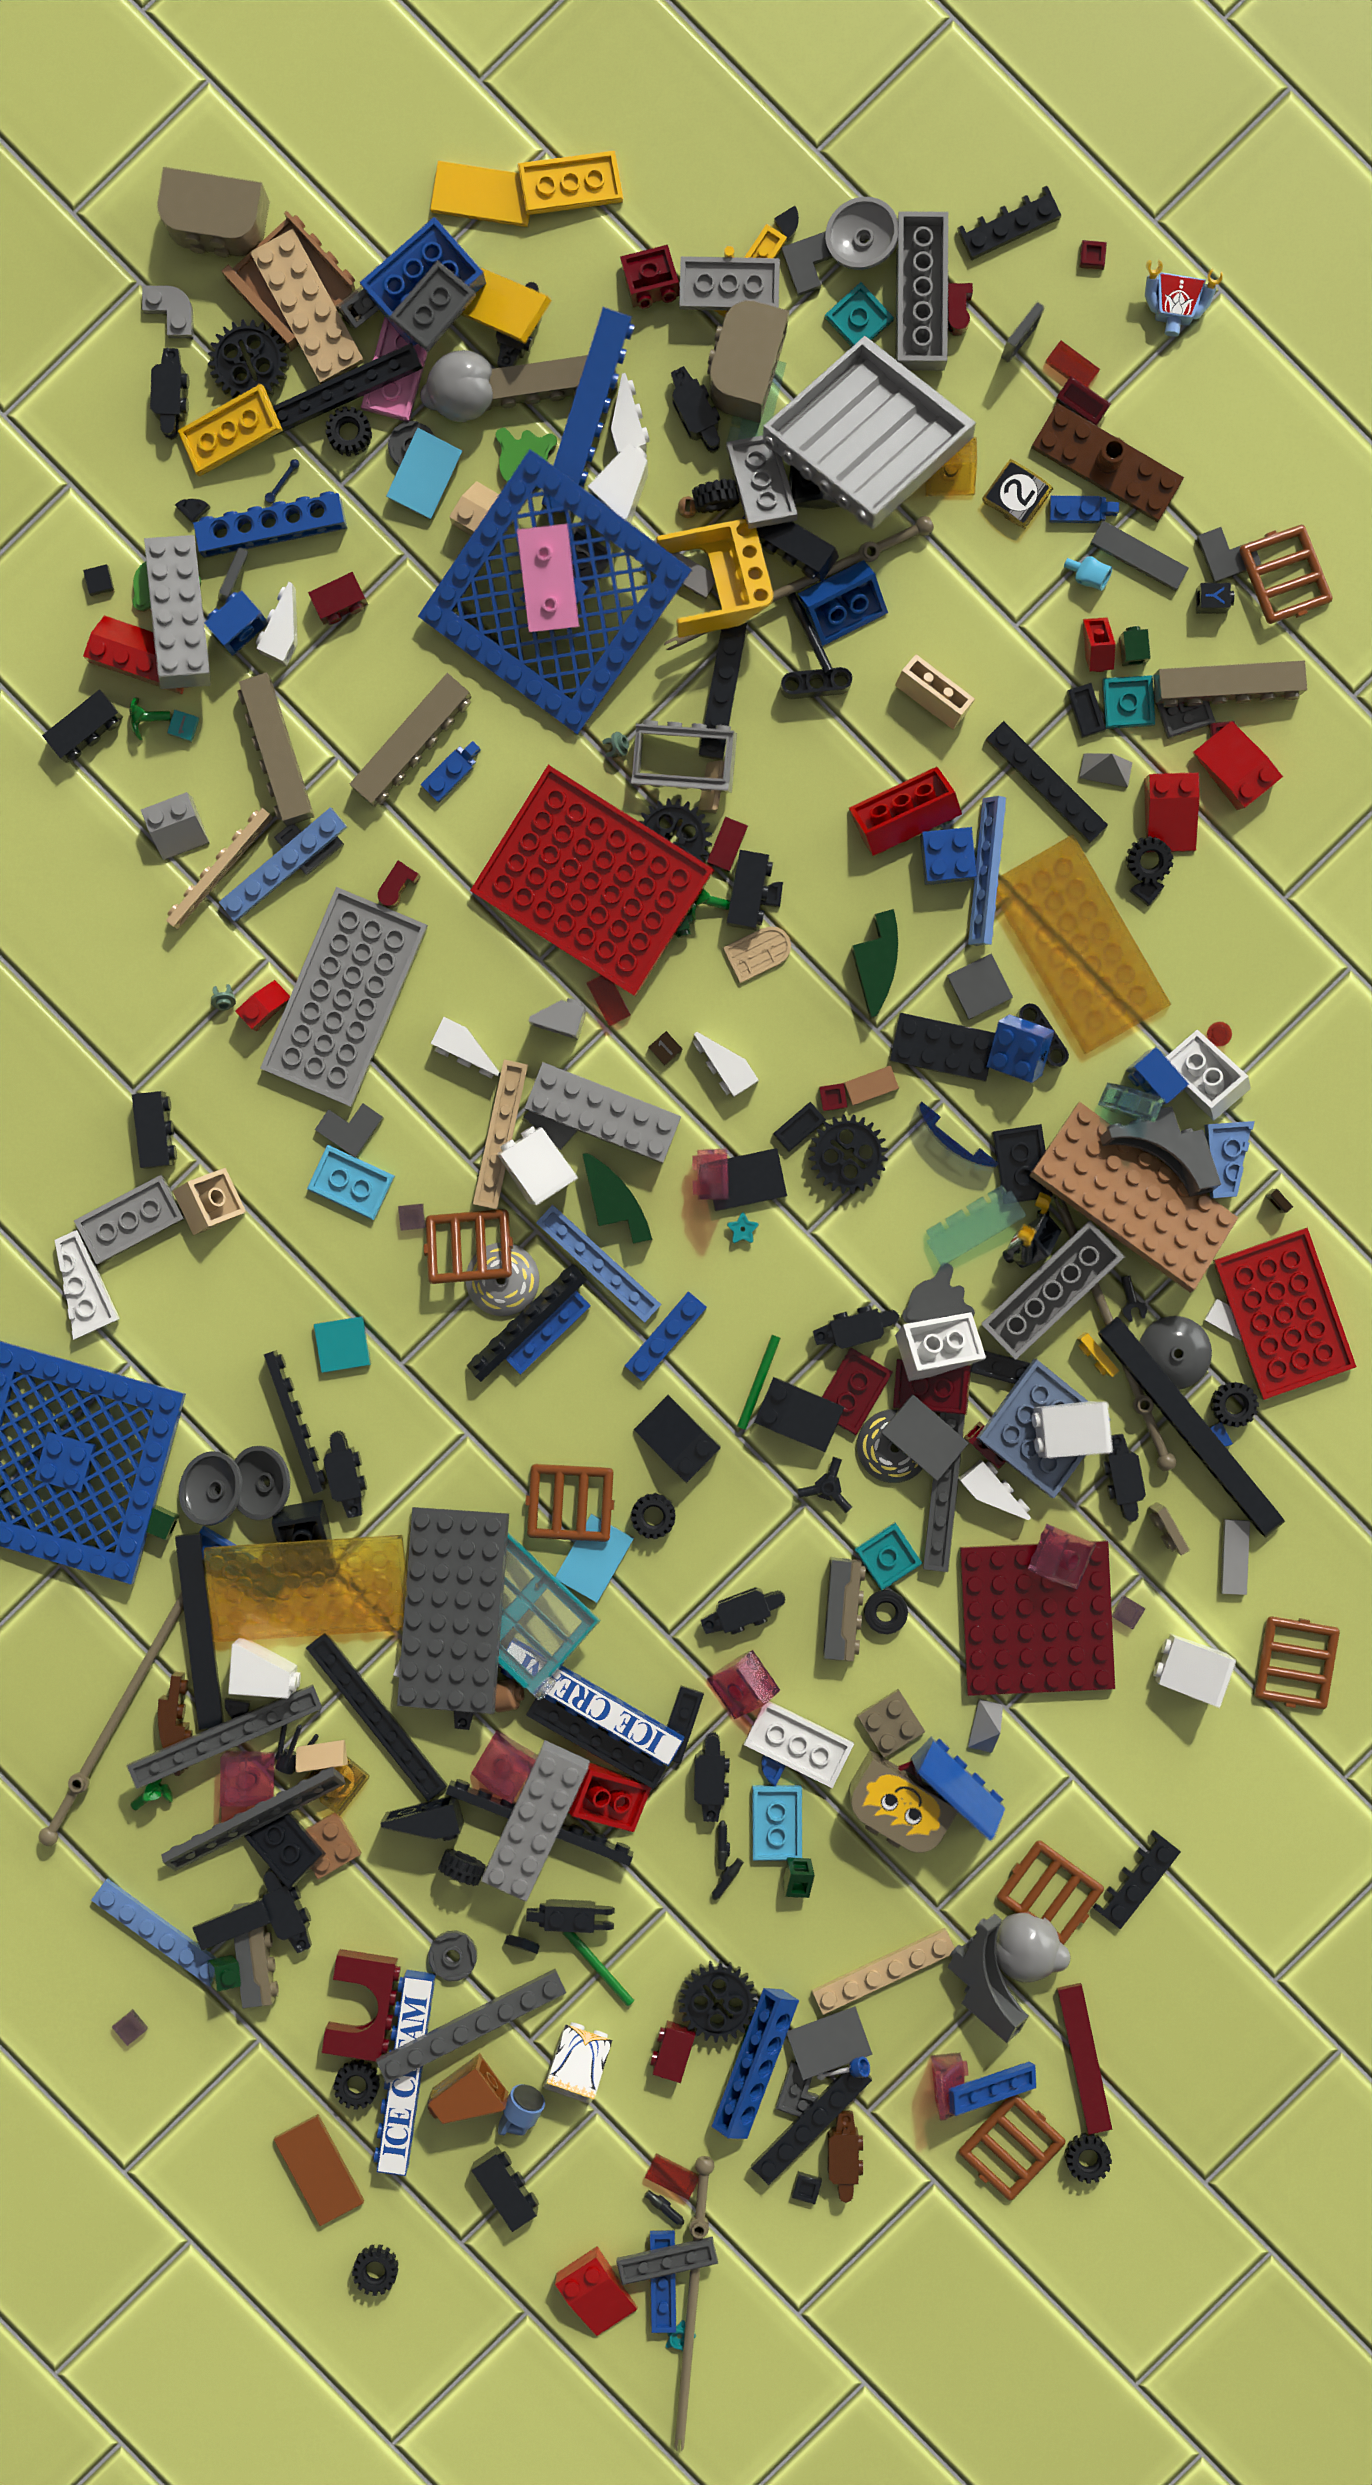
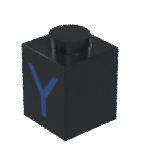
M1200 583L1196 589V614L1226 613L1234 605L1235 595L1234 591H1231V583Z

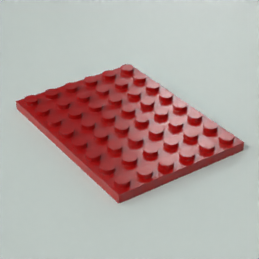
M548 764L470 891L633 996H636L715 870Z

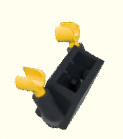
M1039 1193L1035 1206L1042 1209L1037 1211L1036 1220L1028 1225L1024 1224L1022 1229L1015 1233L1008 1248L1003 1251V1257L1007 1263L1016 1262L1019 1267L1025 1268L1050 1255L1062 1232L1049 1216V1211H1047L1051 1202L1050 1196Z

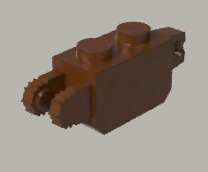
M850 2110L842 2111L837 2116L836 2127H832L828 2131L829 2180L833 2184H838L839 2199L845 2203L853 2199L854 2184H859V2176H863V2160H859V2151H863V2135L858 2134V2129L854 2123L853 2111Z

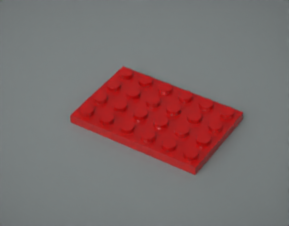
M1308 1228L1294 1231L1213 1260L1262 1400L1357 1367Z

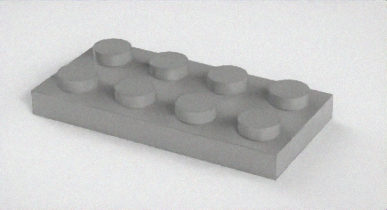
M681 256L680 309L729 310L735 304L748 300L779 308L780 258Z
M763 436L726 442V450L748 529L796 521L797 511L781 456L774 450L766 447L763 442Z
M159 1175L74 1220V1223L95 1263L100 1264L184 1220L185 1217L163 1175Z

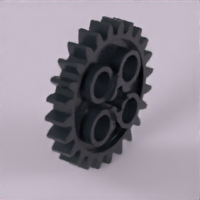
M242 319L240 327H237L232 322V330L229 331L226 327H223L225 335L216 334L219 342H211L210 344L215 352H208L209 358L213 360L208 362V366L210 369H214L210 374L213 379L217 378L215 381L217 387L223 386L222 391L225 395L231 391V397L234 399L259 384H262L271 395L274 394L271 387L281 388L278 379H286L282 370H289V367L283 361L288 360L289 357L287 353H282L286 350V346L284 343H280L282 339L279 334L274 336L275 332L272 327L266 331L264 322L257 327L253 319L250 322V326H247L244 319ZM240 341L244 342L246 351L250 357V361L256 372L258 378L257 381L253 380L251 372L246 364V359L239 345ZM260 341L261 344L257 349H251L250 345L252 342ZM231 350L238 351L234 358H227V354ZM263 364L270 365L266 372H260L259 367ZM246 373L247 377L243 381H237L236 377L238 374Z
M667 798L666 806L657 801L658 808L656 810L649 805L650 814L641 813L644 822L640 823L666 839L667 836H673L678 820L683 819L676 833L679 841L673 842V844L702 862V856L709 857L710 854L705 850V847H712V843L706 841V839L713 835L711 832H705L710 827V823H702L706 816L705 814L697 816L699 810L697 806L690 810L689 801L684 806H681L680 799H677L675 805H672L670 799ZM664 817H671L673 819V825L668 829L660 827V821ZM689 826L695 828L696 833L694 837L687 839L682 836L684 828Z
M843 1114L841 1122H838L835 1117H832L833 1125L831 1126L824 1122L823 1125L826 1130L817 1129L816 1132L820 1137L811 1138L816 1147L808 1148L809 1151L815 1152V1156H811L808 1160L816 1162V1165L811 1168V1170H819L816 1179L824 1177L823 1186L832 1183L831 1191H834L838 1186L841 1187V1194L845 1193L846 1188H849L851 1194H854L856 1186L861 1191H864V1183L872 1187L873 1182L871 1178L879 1180L880 1176L877 1174V1171H885V1168L880 1163L888 1161V1158L882 1156V1153L888 1151V1148L881 1147L880 1145L886 1139L877 1138L881 1130L873 1132L871 1130L873 1122L867 1126L864 1125L865 1117L856 1122L854 1114L850 1121H847L845 1114ZM848 1130L852 1133L853 1140L851 1143L844 1144L840 1141L839 1135L841 1131ZM830 1141H836L845 1150L853 1149L852 1155L863 1162L866 1168H861L850 1158L844 1160V1153L834 1147ZM867 1145L871 1148L872 1155L869 1159H863L859 1155L861 1146ZM831 1149L837 1153L838 1159L835 1163L826 1162L824 1154L827 1150ZM846 1165L856 1167L857 1174L854 1178L850 1179L844 1175Z
M719 1960L718 1965L715 1967L712 1961H709V1968L699 1964L700 1972L698 1973L692 1969L691 1975L693 1978L685 1977L684 1982L687 1986L680 1987V1992L685 1994L678 1996V2002L684 2003L679 2006V2012H686L682 2016V2021L690 2020L688 2030L696 2027L695 2036H699L702 2032L705 2033V2041L709 2039L710 2035L714 2036L715 2043H717L719 2036H722L724 2041L727 2042L729 2034L736 2039L737 2030L745 2033L744 2024L750 2025L751 2019L749 2016L753 2017L755 2012L752 2007H757L758 2004L757 2000L752 1999L757 1996V1991L750 1990L754 1987V1982H746L749 1974L744 1973L740 1975V1966L732 1970V1962H729L726 1967H723L722 1960ZM721 1979L725 1981L726 1985L718 1989L713 1986V1982ZM703 1985H707L710 1988L712 1994L709 1993V1991H707L706 1989H704ZM697 1996H704L707 1998V2002L699 2005L695 2003L694 1999ZM714 1997L717 2000L722 1998L723 2007L718 2002L714 2004ZM732 1998H739L742 2003L738 2007H733L729 2004V2001ZM724 2008H725L728 2012H730L731 2014H733V2017H732V2018H730V2017L726 2014V2011L724 2010ZM715 2014H720L724 2019L720 2023H714L710 2018Z

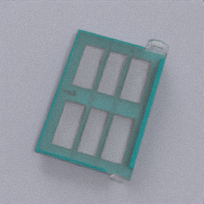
M508 1533L498 1663L524 1688H527L538 1700H541L556 1684V1681L552 1678L553 1674L601 1620Z

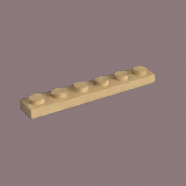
M262 808L260 811L256 810L248 819L249 824L245 829H239L232 837L233 843L227 849L223 848L217 854V861L212 867L208 866L200 874L201 880L196 886L191 885L183 895L185 897L179 905L175 904L167 914L169 917L166 919L169 924L179 929L273 820V817Z
M503 1060L473 1200L475 1205L493 1209L498 1207L506 1167L497 1153L502 1151L500 1146L513 1137L528 1067L527 1064Z
M943 1928L813 1989L812 1992L824 2015L950 1956L955 1947L946 1928Z

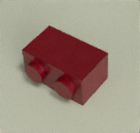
M353 571L308 592L324 625L327 623L329 625L336 624L342 620V616L348 613H359L368 604Z
M668 2020L665 2028L660 2027L657 2042H660L658 2051L653 2050L649 2064L653 2066L652 2075L681 2083L695 2039L694 2028L688 2030L687 2026Z

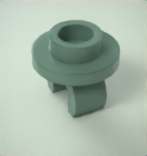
M615 732L611 735V738H605L602 741L603 744H612L613 746L612 751L606 753L607 757L624 756L628 752V739L620 732Z
M229 984L226 985V992L219 993L217 986L213 987L214 995L211 997L213 1007L224 1011L236 1004V998Z

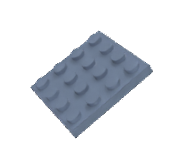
M1033 1359L976 1438L1050 1498H1055L1085 1455L1052 1458L1038 1457L1034 1447L1036 1428L1032 1425L1033 1407L1086 1402L1088 1400L1037 1359Z

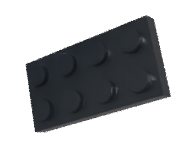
M900 1012L889 1061L986 1082L989 1071L987 1063L995 1033Z

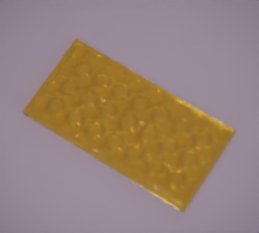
M1073 834L998 877L996 902L1084 1054L1172 1005Z
M403 1535L205 1547L203 1551L214 1642L236 1641L238 1638L258 1640L403 1630L405 1598L407 1597Z

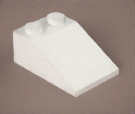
M1198 1030L1166 1056L1189 1083L1184 1088V1091L1213 1121L1251 1089L1248 1075Z
M972 1312L904 1324L895 1335L909 1381L939 1375L986 1358Z

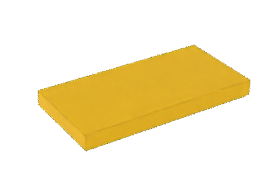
M615 151L518 163L517 167L526 215L623 202Z
M438 161L430 209L431 213L528 227L530 215H526L519 173Z
M481 268L484 272L486 284L476 292L477 296L461 315L526 343L552 300L545 294Z
M259 384L177 431L196 475L202 476L283 430L265 387Z

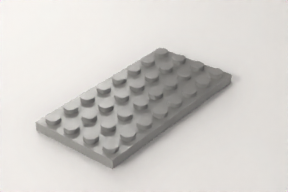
M336 887L260 1069L352 1107L428 925Z

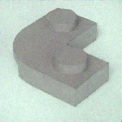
M142 286V310L144 314H167L168 338H193V307L187 295L182 290L173 286Z

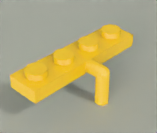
M766 224L744 258H776L781 247L786 243L787 237ZM732 246L725 248L724 257L735 258ZM729 310L714 311L725 318Z

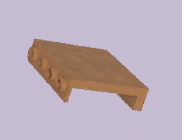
M286 210L284 212L286 219L254 249L294 229L333 304L336 306L356 290L354 277L348 270L342 271L337 266L339 262L330 251L327 253L323 251L320 247L322 246L320 240L313 233L309 235L304 230L305 225L297 215L292 217ZM247 254L233 268L228 264L221 270L225 280L269 328L272 327L275 334L280 335L281 341L293 351L299 343L251 254Z

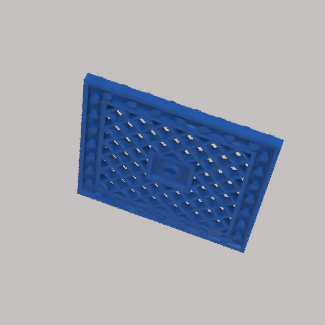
M529 449L418 617L573 732L579 734L693 570L533 450ZM537 486L543 490V492L533 493ZM545 496L547 509L534 511L532 498ZM550 496L562 504L563 507L552 508ZM528 501L530 512L519 514L525 503ZM565 511L573 557L572 565H574L576 577L574 576L576 603L578 605L580 602L582 614L578 615V619L583 618L585 632L572 634V628H567L568 635L555 637V631L549 630L551 638L539 640L537 632H532L533 641L521 642L519 629L528 627V623L518 625L516 611L526 609V605L515 607L513 593L523 592L524 587L512 589L510 575L521 574L522 568L509 571L507 560L508 557H520L517 530H520L518 519L531 517L532 528H537L535 516L548 514L549 525L554 526L553 513ZM570 511L584 522L572 524ZM514 521L515 534L505 535ZM585 526L587 540L575 542L573 528ZM590 526L605 537L592 539ZM516 538L518 552L506 553L504 540ZM606 541L608 555L595 557L593 543ZM610 541L625 552L612 554ZM500 543L501 554L490 556ZM588 544L590 558L578 559L576 546ZM626 556L628 570L615 572L613 558ZM630 556L645 567L632 569ZM502 559L504 572L492 574L490 560ZM608 559L610 573L598 575L596 561ZM591 562L593 576L581 577L579 564ZM484 564H486L487 575L476 577ZM646 571L648 585L635 587L633 573ZM651 571L657 575L653 582L651 578ZM629 574L631 587L618 590L616 576ZM505 576L507 590L495 592L493 578ZM611 577L613 591L601 592L599 578ZM488 579L490 593L478 595L476 581ZM594 579L596 593L585 595L589 587L582 581ZM470 585H472L473 596L462 598ZM648 589L638 603L636 591ZM632 592L633 606L621 607L619 593ZM523 593L520 600L526 603L525 594ZM508 594L510 608L498 610L496 596ZM614 594L616 608L604 610L602 596ZM491 597L493 611L481 613L479 599ZM597 597L599 611L587 613L584 599ZM474 600L476 614L464 615L462 602ZM457 605L459 615L453 611ZM634 609L625 623H623L622 611ZM511 612L513 626L501 628L499 614ZM617 612L619 626L607 628L604 614ZM494 615L496 629L484 630L482 617ZM600 615L602 629L589 631L587 617ZM477 618L479 629L465 619ZM514 630L516 643L504 645L502 631ZM619 630L609 644L607 632ZM497 632L499 644L485 634ZM603 633L605 647L592 649L590 635ZM586 636L588 650L575 652L573 638ZM569 639L571 652L558 654L556 640ZM551 641L553 655L541 657L539 643ZM534 644L536 658L524 660L522 646ZM517 647L519 659L506 649ZM605 651L595 665L593 652ZM588 653L591 667L578 669L576 655ZM571 656L573 670L561 672L559 658ZM554 659L556 673L544 675L542 661ZM537 662L539 674L526 664ZM591 671L581 685L579 673ZM574 674L576 688L564 690L562 676ZM557 677L559 689L545 678ZM576 692L573 698L565 693Z
M0 1341V1439L4 1444L0 1447V1452L6 1449L12 1461L5 1465H2L0 1461V1475L5 1482V1485L0 1487V1492L8 1488L14 1498L12 1501L4 1504L0 1496V1512H2L6 1521L0 1519V1546L124 1583L134 1584L148 1534L146 1531L152 1509L156 1505L186 1393ZM17 1372L22 1373V1375L15 1378ZM33 1377L46 1381L37 1386ZM26 1378L31 1390L22 1394L16 1383ZM55 1383L68 1386L69 1388L60 1392ZM49 1385L55 1396L45 1401L40 1389ZM13 1390L17 1398L9 1402ZM79 1390L92 1393V1395L83 1399ZM72 1391L78 1403L68 1407L63 1396ZM34 1393L40 1404L30 1409L25 1398ZM102 1396L116 1401L106 1405ZM96 1398L101 1409L91 1414L86 1403ZM58 1400L63 1411L53 1416L48 1405ZM20 1402L25 1413L16 1418L10 1407ZM125 1403L138 1406L139 1408L129 1412ZM119 1404L125 1416L115 1421L109 1409ZM81 1407L86 1418L77 1423L71 1411ZM43 1409L48 1420L38 1424L33 1413ZM148 1410H152V1411H153V1415H152V1416H151V1414H150V1412H149ZM142 1411L148 1423L138 1428L132 1416ZM104 1413L109 1425L100 1429L94 1418ZM5 1414H7L10 1422L3 1425ZM66 1415L71 1427L62 1431L56 1420ZM28 1417L33 1428L24 1433L18 1422ZM127 1420L133 1431L123 1436L118 1424ZM89 1422L95 1433L85 1438L80 1426ZM51 1423L56 1433L47 1432L45 1437L42 1428ZM13 1425L19 1437L9 1442L4 1430ZM149 1427L145 1440L141 1431ZM112 1428L118 1440L108 1445L102 1433ZM74 1430L78 1439L65 1435ZM36 1432L41 1444L32 1448L27 1437ZM136 1435L141 1447L131 1451L126 1440ZM95 1437L99 1439L103 1447L95 1452L97 1445L88 1442ZM21 1441L27 1452L18 1457L12 1445ZM121 1444L126 1455L117 1460L111 1448ZM43 1448L39 1461L35 1452ZM142 1451L141 1459L138 1464L134 1455ZM106 1452L111 1464L102 1468L96 1457ZM30 1456L35 1467L26 1472L20 1461ZM129 1458L135 1470L125 1475L119 1464ZM91 1464H93L97 1472L88 1476ZM15 1465L20 1476L11 1481L5 1469ZM114 1467L120 1479L110 1484L104 1472ZM36 1472L35 1480L43 1482L36 1487L33 1486L28 1477ZM136 1474L132 1488L128 1481V1478ZM99 1476L105 1487L95 1492L90 1480ZM23 1479L29 1491L19 1496L14 1484ZM122 1482L128 1494L119 1499L113 1487ZM53 1485L66 1488V1490L57 1494ZM46 1486L52 1498L42 1502L37 1491ZM86 1487L90 1496L80 1500L76 1492L82 1493ZM108 1491L113 1503L103 1507L98 1496ZM69 1493L75 1504L65 1509L60 1497ZM31 1495L37 1506L28 1511L22 1499ZM130 1498L127 1510L125 1511L121 1502ZM93 1500L98 1511L89 1516L83 1504ZM54 1501L60 1513L51 1518L45 1506ZM16 1503L22 1515L13 1519L7 1508ZM116 1506L122 1518L112 1523L106 1511ZM78 1508L83 1520L74 1524L68 1513ZM40 1510L45 1522L36 1526L30 1515ZM101 1514L107 1526L97 1531L92 1519ZM63 1517L68 1528L59 1533L53 1521ZM25 1519L29 1527L16 1523ZM123 1522L119 1535L114 1526ZM86 1523L92 1535L82 1540L76 1528ZM48 1525L52 1534L40 1531L39 1529ZM109 1530L115 1542L105 1546L100 1534ZM71 1532L76 1541L62 1536ZM94 1538L98 1547L85 1543ZM116 1546L115 1552L109 1551V1549Z

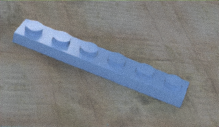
M1002 796L986 797L982 800L976 860L977 877L974 880L969 945H992L1003 824L1006 811V797Z
M330 807L219 901L220 905L232 920L237 922L348 827L333 808Z
M554 1205L536 1222L643 1322H646L661 1306L659 1301Z
M107 1878L91 1901L211 1987L207 1960L215 1959L216 1957L207 1950L201 1951L199 1944Z

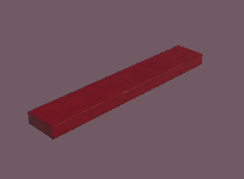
M1077 1983L1058 1987V1996L1088 2135L1113 2130L1082 1984Z

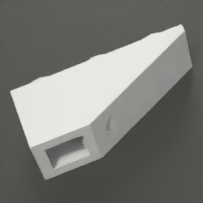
M623 373L621 376L611 425V435L617 455L629 443L634 448L638 446L646 452V443L650 442L646 427L641 428L639 419L643 418L639 403L634 404L632 397L636 395L633 381H628L626 373Z
M288 582L286 587L281 588L277 598L279 603L276 609L270 611L267 617L268 625L265 632L261 631L256 640L257 650L260 654L285 666L288 665L298 645L296 589L291 582Z
M443 1017L431 1042L432 1045L436 1046L434 1051L446 1057L450 1053L458 1057L456 1062L468 1068L473 1064L480 1068L479 1073L491 1079L494 1075L500 1077L501 1073L466 1027Z
M694 1033L696 1040L692 1041L700 1054L705 1052L709 1060L706 1064L713 1075L718 1073L722 1081L719 1084L726 1095L731 1093L734 1098L759 1081L744 1058L702 1034Z
M980 1459L959 1477V1480L975 1499L1026 1520L1031 1518L1027 1514L1030 1510L1021 1498L1018 1501L1015 1500L1011 1495L1014 1490L1005 1480L1002 1482L998 1480L995 1476L998 1471L989 1461L985 1464Z

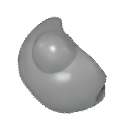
M467 350L453 351L442 356L432 367L427 383L421 390L420 398L423 405L430 410L438 411L444 417L456 422H466L480 417L490 406L493 399V391L489 383L492 374L490 363L481 355Z
M1018 1913L1007 1916L1001 1922L997 1935L996 1956L1000 1969L1010 1978L1019 1982H1036L1046 1978L1052 1972H1061L1069 1966L1070 1953L1067 1947L1060 1942L1055 1927L1045 1917L1040 1919L1029 1913Z

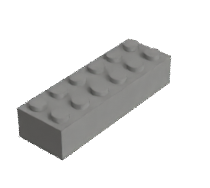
M899 211L897 217L898 242L896 245L895 360L908 370L945 371L948 335V212Z
M194 535L144 538L160 689L211 686Z
M542 1062L525 1106L527 1111L662 1164L681 1118L677 1114Z
M1088 1221L981 1324L1016 1360L1125 1256L1091 1221Z
M546 1740L544 1741L484 1871L482 1882L527 1902L588 1770L590 1760Z

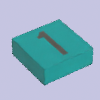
M174 710L167 733L192 742L199 717Z

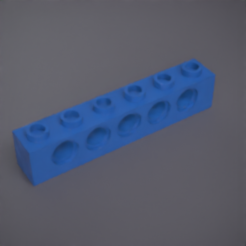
M328 491L321 493L320 497H299L296 499V502H275L271 505L272 507L262 508L255 506L248 508L247 512H226L223 514V517H202L199 519V522L193 523L199 552L203 558L235 552L238 548L245 550L347 529L341 497L339 493L334 494V492ZM316 509H323L324 514L321 517L314 518L312 516ZM292 514H299L300 518L297 522H288ZM273 518L276 520L273 527H264L268 519ZM246 523L252 524L249 532H240L242 525ZM222 528L228 530L226 536L222 538L216 537L218 530Z
M763 1988L713 2121L712 2127L728 2139H748L799 2003L798 1999L783 1989Z

